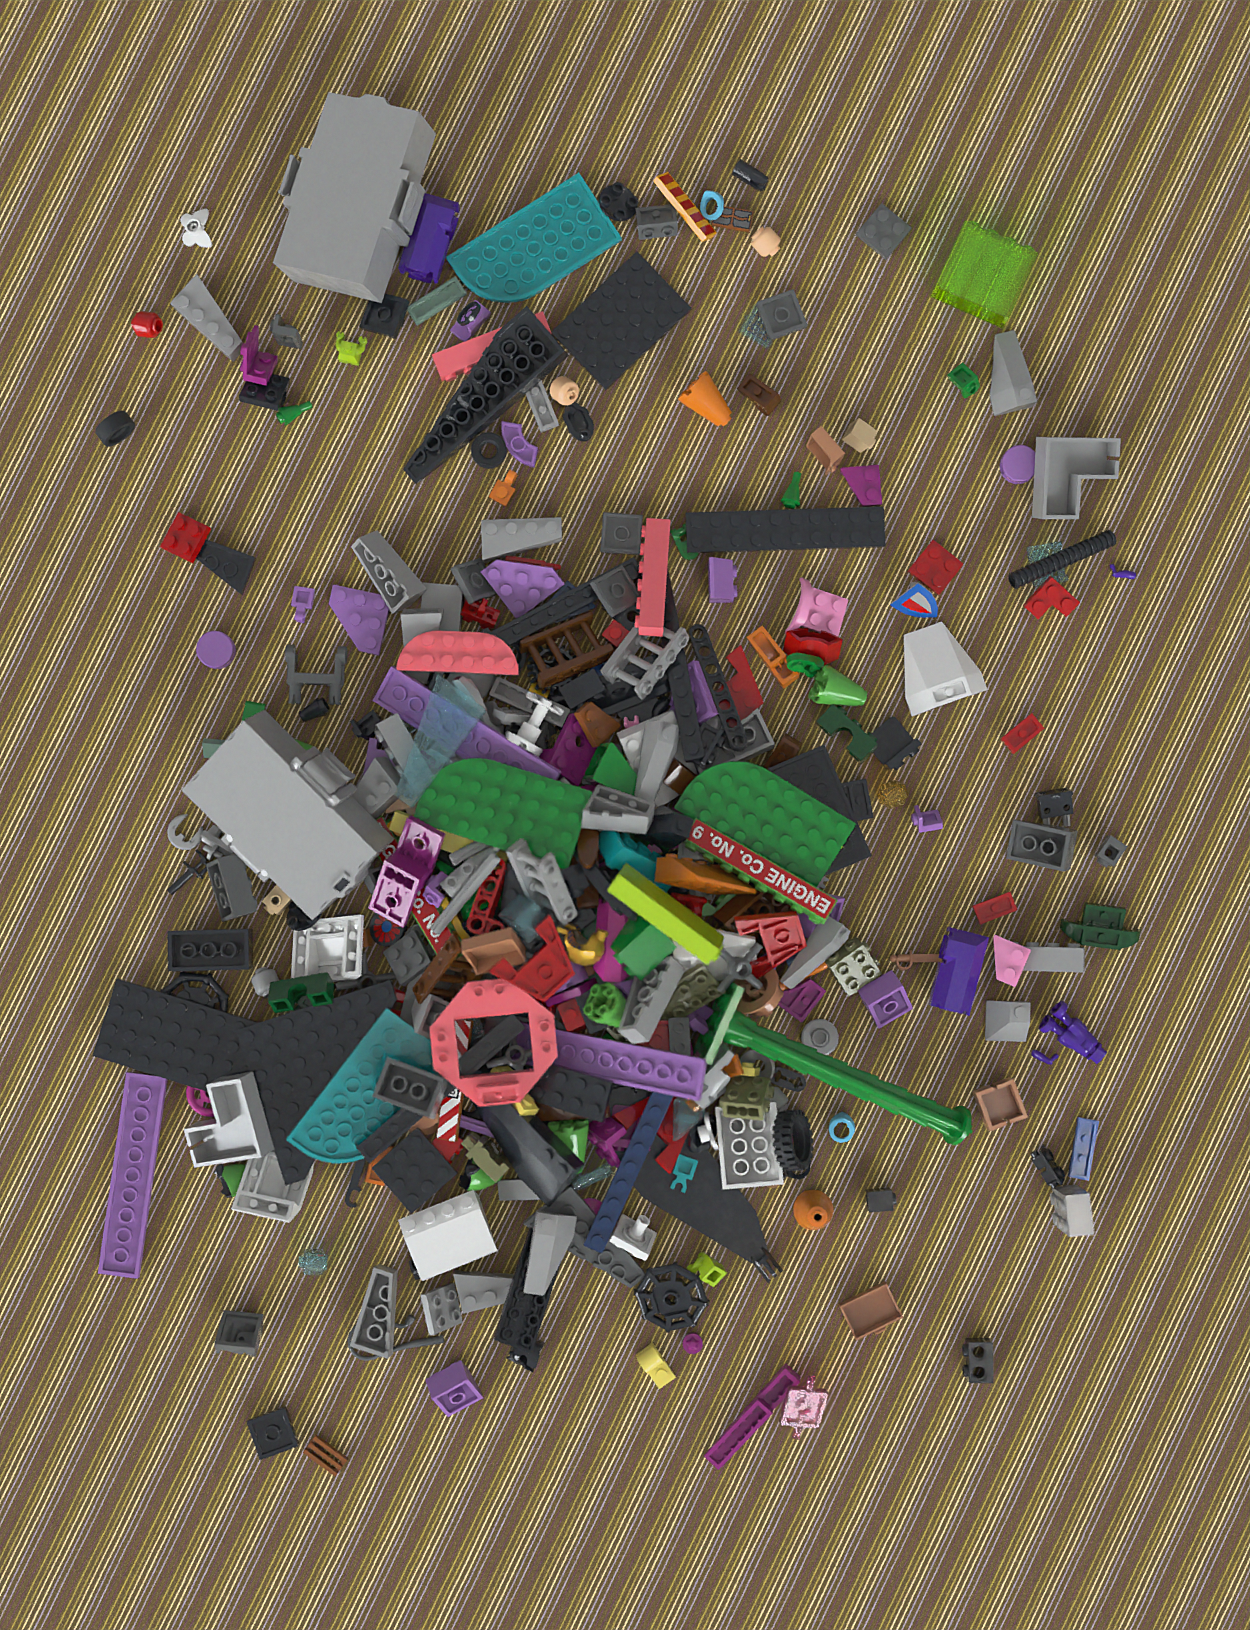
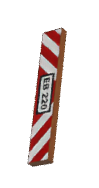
M455 1020L458 1058L470 1049L474 1023L472 1020ZM457 1088L441 1101L436 1137L438 1139L452 1142L458 1141L464 1093Z

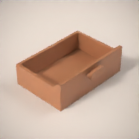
M822 426L810 435L806 447L824 466L825 475H828L830 472L833 473L841 463L845 452Z
M512 927L462 940L461 952L474 968L476 975L487 973L502 957L511 966L526 963V948Z
M885 1281L838 1304L856 1341L873 1332L876 1335L887 1330L885 1326L903 1318Z

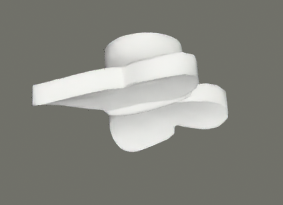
M207 209L196 211L193 216L190 214L181 216V224L186 229L182 240L186 246L191 247L197 243L200 247H212V241L204 230V225L209 216Z
M706 1112L704 1113L705 1125L697 1127L701 1142L710 1141L716 1151L719 1148L713 1137L709 1115Z

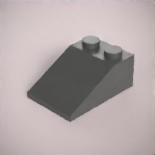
M1014 819L1006 859L1063 872L1070 870L1078 830Z

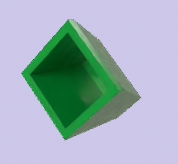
M637 913L638 919L636 921L627 920L610 948L615 953L613 955L615 960L620 965L622 963L626 965L624 970L631 978L636 976L641 981L677 947L665 933Z

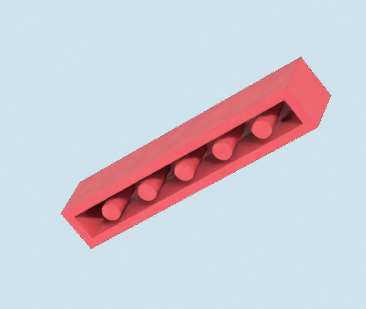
M543 311L534 314L551 333ZM501 328L432 354L441 380L449 382L455 380L457 375L463 373L465 375L470 374V370L483 355L482 353L491 344L492 338Z
M647 518L646 526L642 525L641 537L645 538V543H641L640 555H644V561L639 562V573H643L642 579H638L637 590L641 591V597H637L636 609H640V616L636 615L635 627L639 628L638 635L663 637L670 519Z

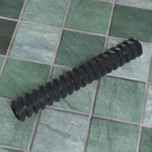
M1107 529L1105 532L1091 536L1089 539L1080 541L1078 544L1075 543L1073 546L1064 548L1062 551L1060 550L1057 553L1048 555L1046 558L1044 557L1041 560L1032 562L1030 565L1010 572L1008 574L1009 583L1014 589H1018L1020 586L1023 587L1025 584L1034 582L1036 579L1038 580L1041 577L1050 575L1052 572L1066 568L1068 565L1077 563L1084 558L1115 546L1116 537L1111 530Z

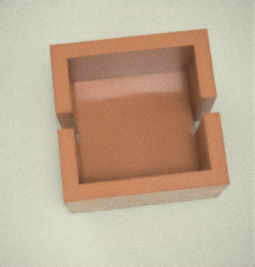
M1010 1077L992 1083L994 1087L986 1085L972 1091L985 1128L989 1131L1006 1126V1121L1012 1124L1028 1118L1015 1081Z

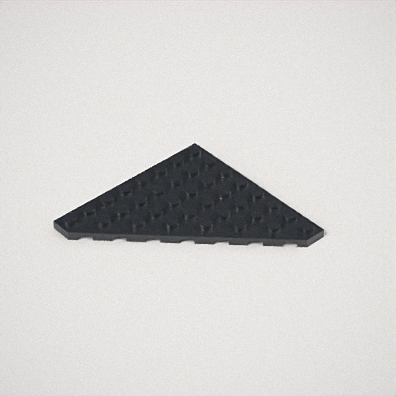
M391 980L333 998V1004L315 1007L312 1005L236 1030L248 1070L254 1074L285 1186L305 1180L316 1160L292 1145L286 1138L386 1007L392 1010L397 1001V996Z

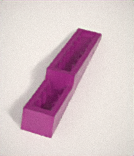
M785 1363L708 1449L704 1457L719 1470L773 1414V1410L800 1383L801 1376Z

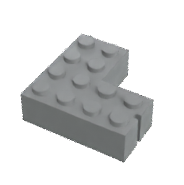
M1036 437L1032 518L1079 519L1081 479H1118L1119 461L1106 459L1107 456L1120 457L1121 438Z
M253 1072L219 1077L206 1084L215 1119L198 1121L184 1129L188 1147L201 1140L204 1142L190 1150L194 1168L259 1158L274 1150Z

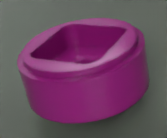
M691 1332L684 1336L682 1343L687 1353L696 1354L702 1349L703 1341L699 1334Z

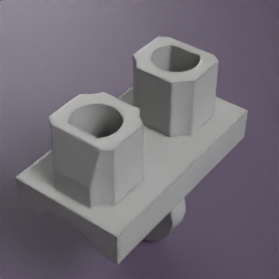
M213 825L208 831L204 830L201 834V841L207 844L203 850L208 852L206 858L212 860L214 856L221 858L223 855L235 854L229 848L231 844L226 845L219 839L222 830L216 825Z

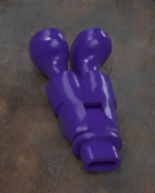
M1064 1001L1058 1002L1050 1010V1014L1062 1021L1066 1028L1061 1027L1050 1015H1046L1039 1024L1038 1029L1042 1033L1053 1031L1057 1034V1040L1065 1047L1073 1049L1081 1056L1086 1057L1087 1060L1091 1059L1098 1064L1107 1054V1051L1102 1048V1044L1087 1030L1088 1028L1077 1017L1070 1018L1066 1012L1068 1005Z

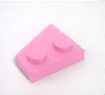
M994 935L996 979L1016 987L1031 949Z

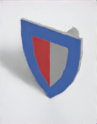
M911 582L910 589L890 603L898 611L910 616L921 618L937 617L938 606L935 597L919 582Z

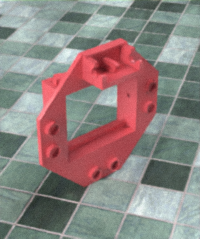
M503 979L467 982L430 1027L434 1070L479 1107L521 1102L558 1057L554 1015L528 993ZM528 1013L533 1069L460 1076L455 1020Z

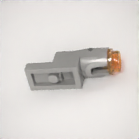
M724 1043L720 1045L712 1065H706L702 1099L700 1101L686 1099L685 1101L686 1105L695 1113L708 1107L714 1100L726 1092L725 1086L731 1078L722 1068L731 1062L734 1054Z

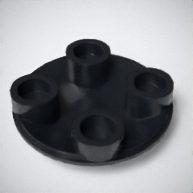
M615 182L613 185L605 187L600 193V208L610 219L626 221L636 213L635 208H637L639 202L638 198L628 188L624 187L622 183Z
M292 901L288 905L289 911L286 922L292 930L303 931L312 927L320 919L322 913L312 920Z

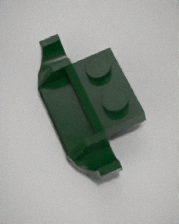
M1085 902L1082 921L1075 923L1061 919L1060 929L1067 936L1081 945L1121 950L1137 943L1141 933V929L1128 930L1123 927L1126 914L1125 907Z

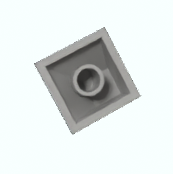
M431 994L426 997L422 1004H418L415 999L411 1009L415 1033L431 1039V1025L450 1003Z
M986 1000L985 1041L1026 1042L1030 1025V1002Z

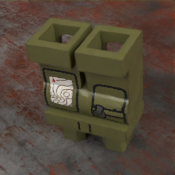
M472 1131L461 1143L469 1151L466 1156L469 1159L473 1157L474 1162L493 1181L497 1182L512 1164L497 1149L496 1144L492 1140H488L490 1136L484 1135L482 1137L478 1132Z

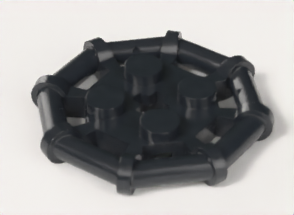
M182 971L165 988L160 989L161 992L215 1008V1003L220 1002L219 1010L228 1011L230 995L222 989L210 973L196 974ZM190 981L203 982L202 987H190ZM183 983L184 990L179 992L178 995L172 993L173 990ZM208 986H210L219 997L213 998L212 996H210L208 991L206 990Z
M674 1261L672 1264L647 1268L640 1284L634 1289V1295L637 1297L642 1312V1319L661 1327L667 1333H670L672 1330L690 1326L694 1328L697 1326V1321L710 1302L699 1277L700 1274L697 1275ZM671 1272V1277L659 1279L658 1275ZM677 1273L690 1281L685 1283L682 1278H676ZM650 1281L655 1284L652 1291L646 1290ZM694 1286L696 1288L698 1298H693L690 1289H692ZM669 1294H672L676 1298L674 1302H671V1300L667 1299L666 1297H668ZM646 1299H650L652 1308H648ZM691 1305L697 1306L692 1315L688 1313ZM655 1313H657V1314L661 1313V1314L664 1315V1318H666L667 1320L665 1321V1320L661 1319L660 1317H658V1316H656V1315H654V1314H655ZM680 1317L684 1318V1320L672 1322V1319Z

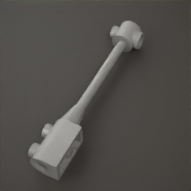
M564 777L559 780L560 782L570 784ZM492 846L468 858L439 884L453 899L489 854H496L501 849Z

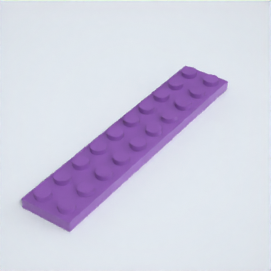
M390 667L373 699L375 703L393 714L398 713L402 720L463 759H489L547 778L558 779L561 774L560 770L522 746L507 740L503 734L438 693L429 690L427 686L405 672L397 671V667Z
M520 1021L525 1026V1029L516 1036L517 1044L525 1050L531 1049L529 1023ZM555 1028L558 1057L553 1061L554 1064L603 1078L616 1084L697 1101L702 1099L707 1059L577 1032H567V1030ZM521 1053L514 1054L512 1060H518L521 1057ZM532 1057L527 1058L526 1065L533 1066Z
M126 1072L98 1268L99 1274L136 1279L140 1277L167 1087V1079L150 1074Z

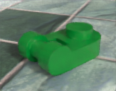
M686 523L677 530L675 528L670 530V534L682 558L689 561L694 560L699 553H687L686 540L683 542L680 540V537L686 534Z
M793 653L786 658L789 670L805 673L809 678L814 677L817 670L824 666V661L820 657L803 653Z

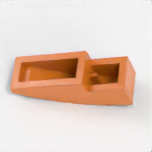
M763 625L747 636L756 653L783 689L799 678L798 672H793L787 668L786 654Z

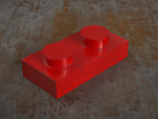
M1031 713L1001 737L1000 740L1014 754L1045 728Z
M1006 892L972 906L979 925L1017 911L1011 892Z

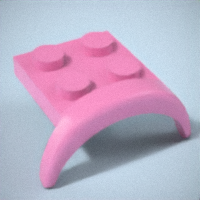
M801 577L799 579L801 582V595L798 608L791 624L785 630V634L787 631L799 629L801 626L821 633V630L839 636L848 599L813 588L809 580Z

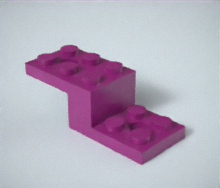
M574 713L568 715L553 749H542L543 751L540 753L539 758L561 771L557 781L564 777L571 785L579 786L597 747L591 746ZM577 736H579L581 739V743L579 746H577L575 742Z
M412 815L407 817L396 851L384 860L368 909L404 927L408 922L417 893L426 885L432 875L446 834ZM417 838L421 839L424 842V846H421L418 843ZM389 897H393L396 900V904H393Z

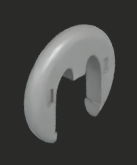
M188 814L175 817L170 822L167 830L171 844L181 850H190L196 847L202 839V826L192 839L184 842L186 836L182 833L178 836L176 835L178 826Z

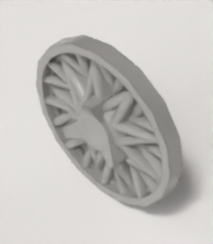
M825 1019L812 1020L802 1030V1044L816 1048L817 1052L822 1054H830L838 1044L839 1035L836 1027Z

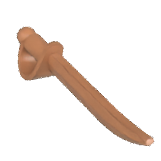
M909 950V954H897V956L893 954L890 956V961L895 962L897 969L900 971L909 969L912 966V962H942V959L938 958L939 954H912L911 950ZM899 962H909L908 967L900 966Z

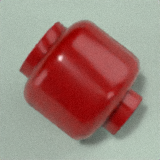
M139 311L132 318L131 326L137 336L155 338L162 332L163 322L155 312Z

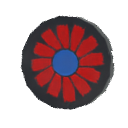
M375 913L369 928L370 935L375 943L380 946L391 947L403 937L404 933L407 932L408 926L406 924L404 927H401Z

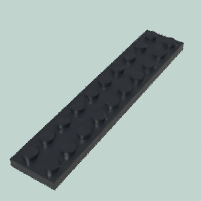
M884 507L685 513L687 553L879 548L886 546Z

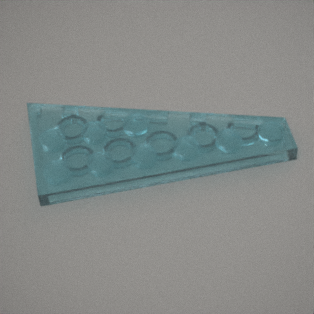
M438 674L426 711H424L416 733L414 745L409 753L405 770L395 792V796L411 808L414 807L439 772L487 712L486 709Z

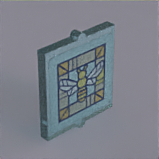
M755 304L748 316H745V321L738 332L768 350L773 340H769Z

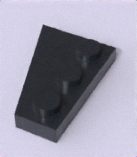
M205 540L196 557L198 561L243 595L256 561L255 557L209 540Z

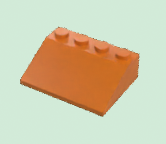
M666 854V857L657 858L655 882L711 895L756 894V889L741 881L732 872L724 871L720 868V865L710 864L708 866L707 862H693L692 858L686 857L678 859V855Z

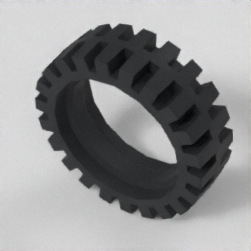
M801 1110L781 1111L776 1115V1119H774L775 1126L772 1129L774 1131V1134H772L774 1142L772 1143L773 1147H775L774 1154L777 1155L776 1160L783 1170H806L809 1164H811V1158L813 1157L811 1151L814 1148L812 1146L813 1138H811L813 1133L810 1130L811 1125L808 1122V1117ZM792 1134H793V1138H794V1147H793V1142H792Z

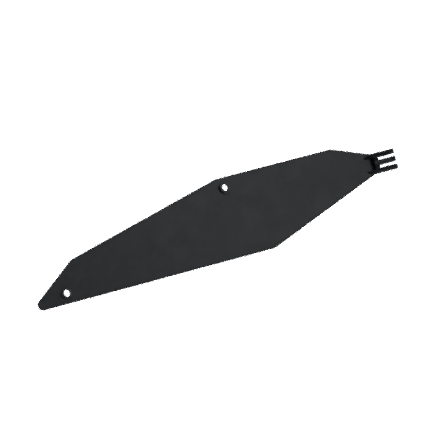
M516 1016L522 1022L529 1023V1019ZM554 1018L555 1028L566 1030V1027ZM630 1086L613 1089L609 1100L610 1117L612 1116L614 1105L632 1106L649 1097L651 1092L638 1089L637 1093H634ZM656 1135L633 1185L640 1195L752 1263L767 1283L771 1280L760 1267L761 1264L766 1267L774 1278L777 1277V1274L766 1262L768 1258L780 1273L784 1270L768 1251L755 1209L738 1188H722L721 1166L708 1150H702L698 1153L690 1152L687 1135L680 1154L698 1160L692 1180L686 1179L687 1188L685 1193L681 1192L682 1183H676L674 1189L670 1188L672 1181L677 1175L672 1172L668 1174L655 1161L659 1154L668 1146ZM614 1150L621 1161L625 1151Z

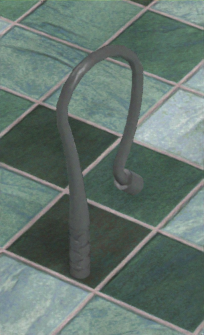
M409 1314L404 1324L395 1323V1327L402 1329L409 1325L411 1326L416 1318ZM355 1325L349 1332L347 1339L348 1348L352 1355L364 1361L381 1357L378 1355L361 1356L350 1346ZM444 1335L403 1343L393 1347V1352L414 1347L445 1343Z

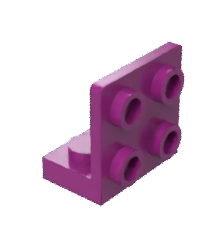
M254 325L252 331H249L247 334L246 343H242L240 354L243 355L240 371L243 372L244 381L267 385L278 362V356L258 351L259 326Z

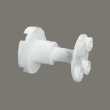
M528 691L526 698L538 705L528 723L523 722L517 735L507 731L505 737L507 740L522 746L539 757L543 750L534 745L541 733V730L538 729L548 710L559 716H562L564 710L555 705L551 708V702L543 698L538 700V696Z

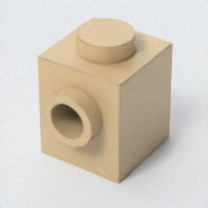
M858 418L850 423L842 440L861 453L873 447L876 442L874 438L878 431Z
M276 885L262 902L265 904L264 909L270 914L280 915L292 902V899Z

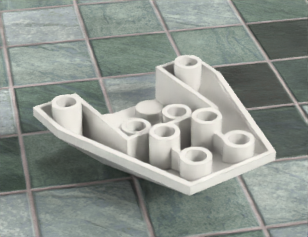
M942 622L904 635L905 699L911 716L987 690L981 671Z
M717 930L725 936L722 943L724 944L723 948L733 957H744L756 943L755 937L740 936L737 933ZM673 940L674 945L677 947L673 951V957L685 969L684 972L697 964H703L717 981H723L728 976V963L721 956L715 962L711 960L706 965ZM742 964L738 966L737 972L741 970Z

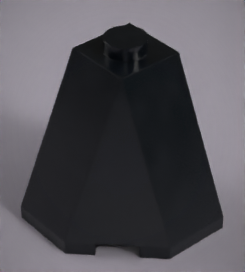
M662 805L654 810L653 821L646 834L635 833L634 836L672 849L689 839L694 819L676 809Z

